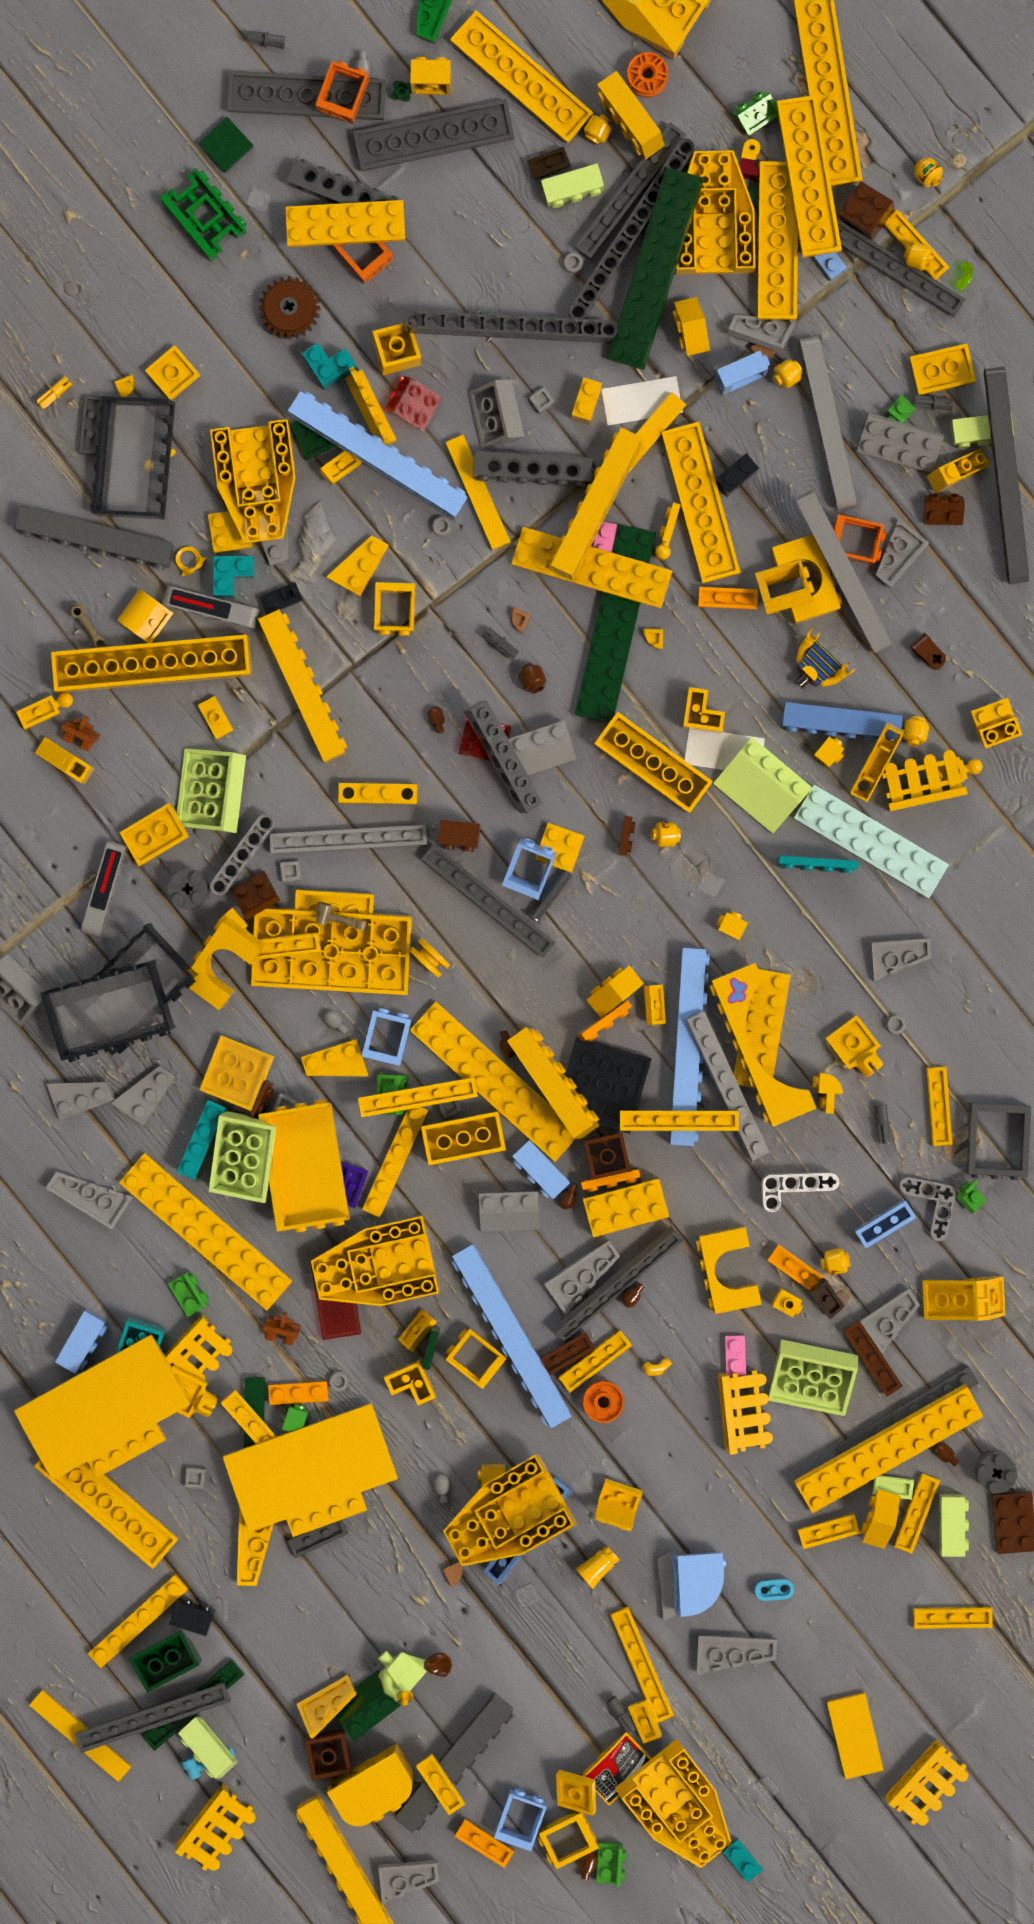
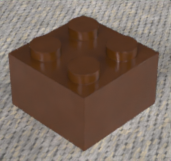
M860 181L839 211V219L873 241L895 210L894 202Z
M440 820L438 844L442 845V849L454 850V847H462L461 850L464 852H474V849H478L481 826L477 823Z
M622 1132L584 1140L592 1180L631 1171Z
M344 1729L318 1733L313 1739L309 1735L306 1736L305 1745L312 1780L352 1772L353 1765Z

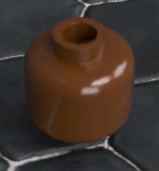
M526 664L518 674L524 691L535 694L545 688L544 685L547 679L539 665Z

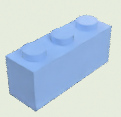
M530 1139L513 1154L514 1160L512 1162L520 1170L524 1168L528 1172L526 1177L533 1184L537 1182L542 1187L540 1191L546 1198L551 1197L554 1199L570 1184V1181Z
M903 1199L853 1231L863 1247L868 1248L914 1220L916 1216L908 1203Z
M86 1309L55 1363L75 1374L79 1370L83 1371L88 1363L85 1360L89 1353L93 1354L98 1345L95 1343L98 1336L102 1337L108 1328L105 1326L107 1320Z

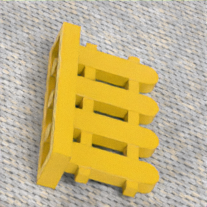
M354 366L349 368L351 375L345 377V381L371 433L380 437L382 443L386 446L397 441L363 370L356 371Z
M947 750L943 754L944 760L936 762V758L933 755L928 754L924 757V765L917 766L914 759H907L904 763L905 769L897 770V766L894 763H889L885 768L886 773L882 774L883 779L887 778L890 793H886L887 798L892 800V803L888 804L889 810L894 811L967 795V787H962L961 784L965 779L960 777L957 762H961L960 757H956L952 750ZM945 765L948 780L940 781L938 766ZM926 770L929 784L921 786L918 771ZM899 775H907L909 789H901ZM949 785L950 790L942 791V786ZM930 789L931 794L923 796L922 791ZM910 793L911 799L904 800L903 795Z
M202 1314L164 1355L169 1364L173 1363L174 1366L205 1381L206 1378L202 1372L206 1368L211 1371L217 1370L219 1362L216 1357L220 1353L223 1356H230L232 1354V1346L229 1344L231 1340L228 1337L224 1340L214 1331L216 1327L213 1324L211 1326L207 1325L209 1320ZM200 1334L201 1337L196 1341L194 1338ZM205 1340L216 1349L212 1354L201 1346ZM186 1348L188 1351L182 1355L181 1352ZM191 1355H194L203 1363L199 1368L188 1360Z
M751 1370V1374L738 1376V1373H732V1377H729L726 1373L717 1374L725 1451L733 1455L738 1454L737 1448H740L741 1452L746 1451L745 1447L759 1445L760 1449L765 1448V1444H769L773 1440L770 1432L763 1431V1425L768 1424L771 1420L767 1412H761V1405H765L769 1401L767 1394L759 1393V1386L764 1385L767 1381L766 1376L762 1373H757V1370ZM753 1387V1394L740 1395L739 1389ZM731 1390L734 1392L733 1397L731 1396ZM755 1406V1413L742 1415L741 1408ZM733 1409L736 1410V1416L733 1415ZM757 1426L756 1433L744 1434L743 1428Z
M936 1739L884 1798L897 1811L901 1812L903 1810L911 1817L910 1822L913 1825L916 1823L922 1826L926 1825L929 1821L926 1811L929 1808L934 1811L940 1810L942 1803L938 1798L943 1793L946 1796H952L955 1793L952 1783L956 1779L960 1782L968 1779V1773L965 1770L967 1766L963 1762L959 1765L952 1759V1752L947 1750ZM942 1766L951 1773L947 1779L937 1772ZM928 1781L938 1788L934 1794L924 1786ZM915 1795L925 1803L921 1808L911 1801Z
M222 1783L175 1844V1853L182 1857L186 1852V1858L190 1860L193 1857L202 1863V1869L205 1871L208 1868L212 1871L217 1870L220 1867L217 1855L219 1853L228 1855L232 1851V1846L228 1842L230 1838L241 1839L243 1837L244 1831L240 1826L243 1821L248 1824L255 1821L256 1816L252 1811L253 1806L249 1804L246 1807L236 1800L237 1795L234 1793L230 1796L229 1787ZM227 1810L239 1817L236 1822H233L224 1815ZM215 1826L227 1833L224 1838L212 1831ZM206 1842L214 1848V1851L209 1853L200 1845Z

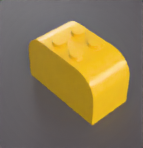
M398 1743L353 1768L351 1773L343 1774L331 1781L327 1794L346 1823L352 1826H364L372 1821L376 1823L384 1818L385 1813L389 1811L393 1813L401 1808V1804L411 1794L414 1773Z

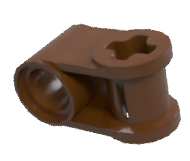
M923 633L910 645L912 651L931 669L938 670L944 665L946 661L945 654L926 633ZM932 656L935 658L939 656L941 658L940 664L937 662L935 664L932 663Z

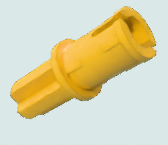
M64 375L55 385L49 386V390L37 399L38 405L45 409L55 399H60V395L72 386V383Z

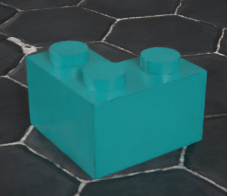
M319 343L302 353L303 358L324 390H327L351 374L349 368L354 366L357 370L356 363L346 348L331 358L327 357Z
M213 556V596L215 598H235V579H255V559L253 556Z
M128 1316L116 1353L150 1334L153 1335L160 1347L166 1328Z

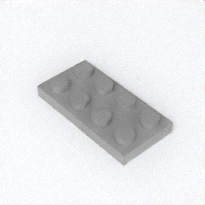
M868 413L857 452L932 473L944 434Z

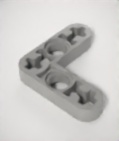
M913 1177L902 1178L899 1182V1189L902 1193L935 1200L930 1225V1236L936 1241L945 1240L948 1236L956 1197L955 1189L948 1184ZM910 1180V1184L917 1186V1182H920L918 1194L915 1193L916 1189L909 1188L906 1191L903 1183H907ZM925 1184H930L933 1188L930 1195L922 1193V1187ZM936 1186H940L938 1190L945 1191L946 1188H949V1192H951L952 1195L948 1196L947 1199H944V1195L937 1193L938 1197H934L936 1194ZM941 1207H945L948 1210V1215L945 1218H939L937 1215V1211ZM936 1219L946 1222V1225H941V1230L944 1231V1234H940L939 1237L934 1233V1229L937 1230L939 1227V1223H935Z

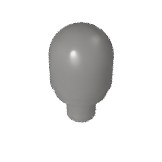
M359 51V60H356L355 69L361 68L370 76V63L367 60V52Z
M329 1011L325 1014L324 1021L332 1030L336 1031L338 1029L343 1035L349 1030L343 1024L344 1020L337 1012Z
M441 1474L434 1479L436 1494L440 1495V1502L443 1503L448 1502L447 1493L450 1492L451 1488L449 1478Z

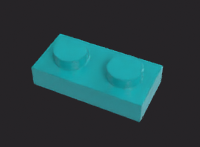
M738 1838L723 1850V1853L747 1882L763 1871L761 1865Z

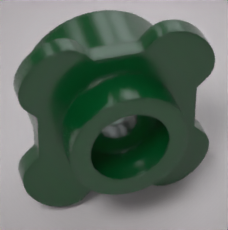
M395 81L393 83L394 92L391 94L392 99H402L408 102L411 99L409 95L411 84L409 82Z

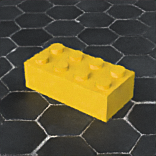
M617 71L597 84L599 89L597 94L601 99L599 100L605 110L609 109L613 122L621 126L622 133L627 140L631 139L633 148L639 156L642 154L646 160L665 146L660 129Z
M499 1111L421 1126L428 1165L506 1150Z
M659 1178L583 1197L593 1237L669 1217Z

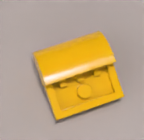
M139 588L117 621L147 643H152L173 612Z
M1007 697L970 711L976 728V734L985 749L1022 735L1016 716H1014Z
M816 1072V1076H813L812 1088L816 1089L818 1093H823V1096H820L819 1108L824 1113L834 1114L835 1094H843L842 1086L834 1076Z

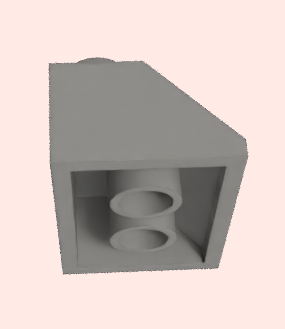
M494 380L469 391L481 449L511 443L524 437L512 380Z
M565 720L508 739L528 775L577 759Z
M7 954L0 960V1007L21 1027L43 1005L40 993L44 992L45 989Z
M538 1190L479 1192L481 1232L539 1230Z

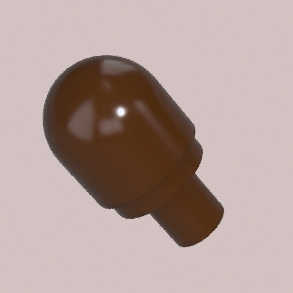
M433 706L428 710L427 715L431 726H435L436 733L440 734L444 732L442 724L445 723L442 709Z
M508 1030L501 1031L502 1040L499 1041L501 1054L506 1058H511L515 1055V1052L507 1042L510 1039Z
M570 1182L568 1189L562 1191L558 1201L559 1206L565 1210L572 1208L576 1200L577 1194L575 1190L577 1185Z
M638 1282L634 1289L632 1287L628 1289L622 1296V1304L628 1308L634 1307L640 1300V1292L645 1287Z
M939 1443L935 1446V1455L945 1463L949 1461L954 1467L960 1462L954 1456L955 1452L947 1444Z
M593 1852L582 1857L580 1869L583 1870L581 1879L589 1880L590 1872L593 1873L596 1869L598 1859Z

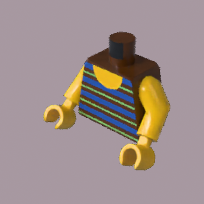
M814 628L808 631L807 637L803 640L797 652V669L802 674L795 680V683L801 689H804L809 682L815 687L818 685L822 687L835 685L847 675L855 672V669L852 671L847 670V665L851 662H847L842 666L817 641L820 632L817 636L811 635Z

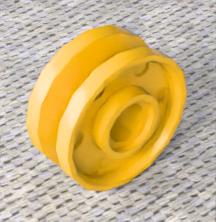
M420 938L418 943L422 950L419 951L411 947L409 951L426 969L439 978L442 974L437 966L440 964L448 969L450 964L428 942Z

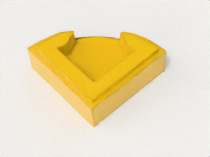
M133 375L114 382L120 397H129L132 394L135 384Z
M643 629L646 641L652 647L662 650L663 629Z

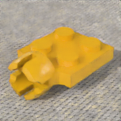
M858 1015L825 1038L849 1070L856 1067L863 1076L869 1077L874 1074V1071L868 1065L869 1062L876 1071L883 1066L882 1060L876 1053V1050L881 1046Z
M172 1365L173 1371L191 1399L190 1405L181 1409L178 1413L188 1418L193 1413L209 1417L213 1412L212 1410L216 1407L218 1397L206 1390L208 1382Z

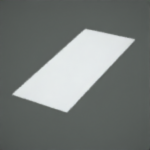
M677 376L601 389L607 425L649 419L671 392L680 398Z
M689 729L685 761L693 766L725 770L752 736ZM753 737L764 746L765 738Z

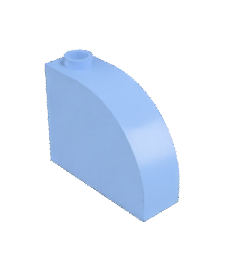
M708 1552L672 1555L675 1615L683 1617L702 1613L712 1606L722 1590L724 1568L726 1567V1559L723 1553Z

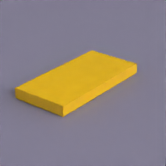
M865 1692L826 1701L845 1779L883 1771Z

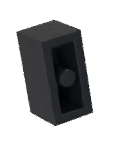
M746 453L716 478V484L728 497L755 475L759 467Z
M178 1598L169 1625L207 1636L215 1610L212 1609V1606L205 1603L195 1604L190 1598Z

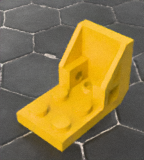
M1004 1276L968 1278L963 1280H922L924 1320L981 1321L1005 1316Z

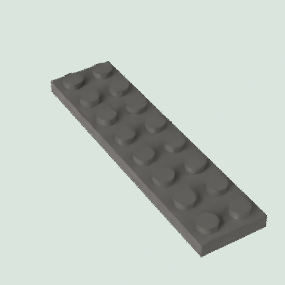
M242 71L229 72L228 112L335 118L317 111L315 106L326 76ZM334 77L326 101L352 110L362 82L348 77ZM370 79L356 119L384 121L386 79Z
M507 99L353 132L362 172L515 139Z

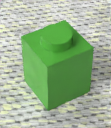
M299 1403L290 1405L282 1430L292 1432L303 1428L309 1410L305 1409L306 1406Z

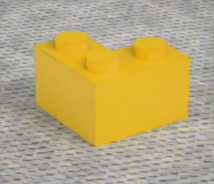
M697 297L674 302L675 310L672 311L674 322H676L678 333L682 335L679 338L681 349H685L687 356L710 351L706 321Z
M688 688L683 728L714 733L723 732L725 712L706 709L708 690Z
M630 965L624 970L621 967L612 974L613 979L611 976L601 983L603 985L602 988L598 985L590 991L592 996L587 999V1002L600 1018L618 1006L644 984Z
M421 1359L385 1374L384 1380L391 1395L410 1388L417 1405L436 1398V1392L426 1370L422 1369L423 1363Z
M880 1489L877 1490L875 1496H871L868 1507H871V1511L868 1512L866 1523L863 1522L860 1534H863L862 1543L885 1549L896 1528L901 1496Z

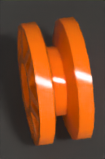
M652 52L636 55L630 61L627 69V80L631 91L637 96L644 98L655 97L665 89L668 81V67L664 59ZM651 72L653 76L651 78H644L643 73Z
M596 1381L584 1393V1410L596 1422L608 1423L614 1421L623 1410V1393L611 1381ZM603 1396L607 1397L609 1404L607 1406H600L598 1399Z

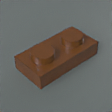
M630 816L624 817L619 856L626 857L627 852L631 853L633 841H629L630 833L634 834L636 822H633V817Z

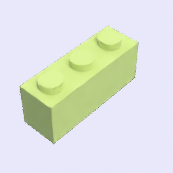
M598 163L541 180V187L547 207L558 208L563 206L565 202L571 201L575 203L581 201L582 197L588 195L595 197L604 191V183Z
M988 415L954 419L950 422L953 446L963 449L975 443H978V446L990 444L991 436Z
M939 1494V1553L942 1557H965V1551L969 1550V1541L965 1539V1531L969 1530V1521L965 1519V1512L969 1510V1502L965 1500L963 1494Z
M195 1717L178 1733L182 1737L180 1739L187 1748H191L194 1752V1758L199 1763L202 1762L206 1767L205 1771L211 1778H222L238 1763L202 1717Z

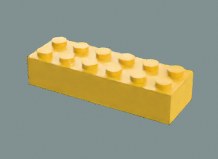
M619 712L615 714L594 743V746L687 814H690L713 782Z
M525 1027L507 1040V1042L574 1139L583 1138L600 1126L597 1122L599 1120L598 1116L593 1110L590 1111L586 1106L588 1102L585 1097L577 1093L575 1090L577 1086L574 1081L566 1077L564 1066L560 1062L557 1063L555 1061L553 1050L549 1046L544 1045L542 1042L544 1038L539 1030Z

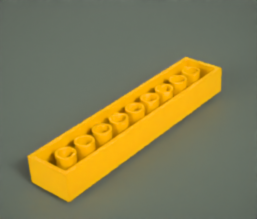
M247 634L51 652L54 691L56 693L253 676L250 641Z

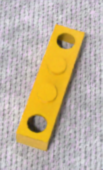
M886 722L852 786L850 794L868 802L902 739L904 730ZM892 730L896 732V739L888 740L885 737L886 731ZM860 781H867L870 784V788L867 791H861L858 787Z
M339 783L338 803L418 805V785ZM347 787L354 790V796L350 799L343 796V790ZM405 788H410L413 791V797L409 800L402 797L401 793Z

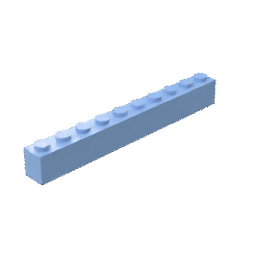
M299 392L290 406L287 415L453 520L456 518L468 498L465 496V491L458 487L454 489L441 476L435 477L429 468L416 465V461L408 455L402 456L398 453L399 450L392 445L386 446L382 443L380 437L375 434L369 435L365 432L366 429L357 423L353 425L348 421L349 418L342 413H334L331 411L332 407L324 402L320 404L315 401V397L309 392Z
M682 948L672 1111H698L696 1110L697 1103L701 1102V1091H698V1083H702V1071H699V1063L703 1064V1057L685 1020L703 1011V1005L707 1004V993H704V985H708V973H705V965H709L710 954H706V949ZM670 1131V1145L694 1146V1142H698L699 1131Z
M472 1244L452 1256L454 1260L451 1262L457 1272L460 1270L464 1276L461 1279L467 1289L470 1287L474 1293L471 1295L473 1301L477 1306L481 1305L483 1309L481 1314L486 1323L490 1322L493 1326L492 1334L496 1340H501L503 1353L506 1357L510 1356L513 1363L511 1366L516 1375L520 1373L523 1378L520 1381L526 1392H531L533 1396L531 1401L536 1409L540 1408L543 1413L540 1417L546 1426L550 1425L553 1428L572 1417V1413L475 1245Z

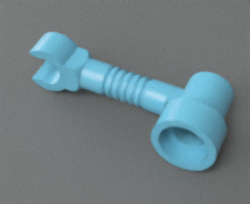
M228 1749L235 1756L233 1749ZM194 1756L188 1757L181 1762L190 1780L200 1777V1771L206 1769L202 1762L198 1763Z

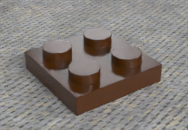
M264 870L231 889L246 920L280 901Z

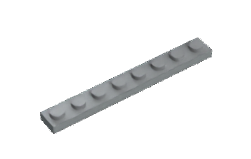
M426 825L269 834L271 854L427 845Z
M705 1011L687 1018L685 1021L727 1111H739V1131L737 1133L750 1161H754L769 1153Z

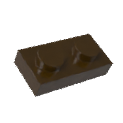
M564 146L527 160L534 181L571 167Z
M822 1278L809 1289V1292L829 1319H832L845 1307L825 1278Z

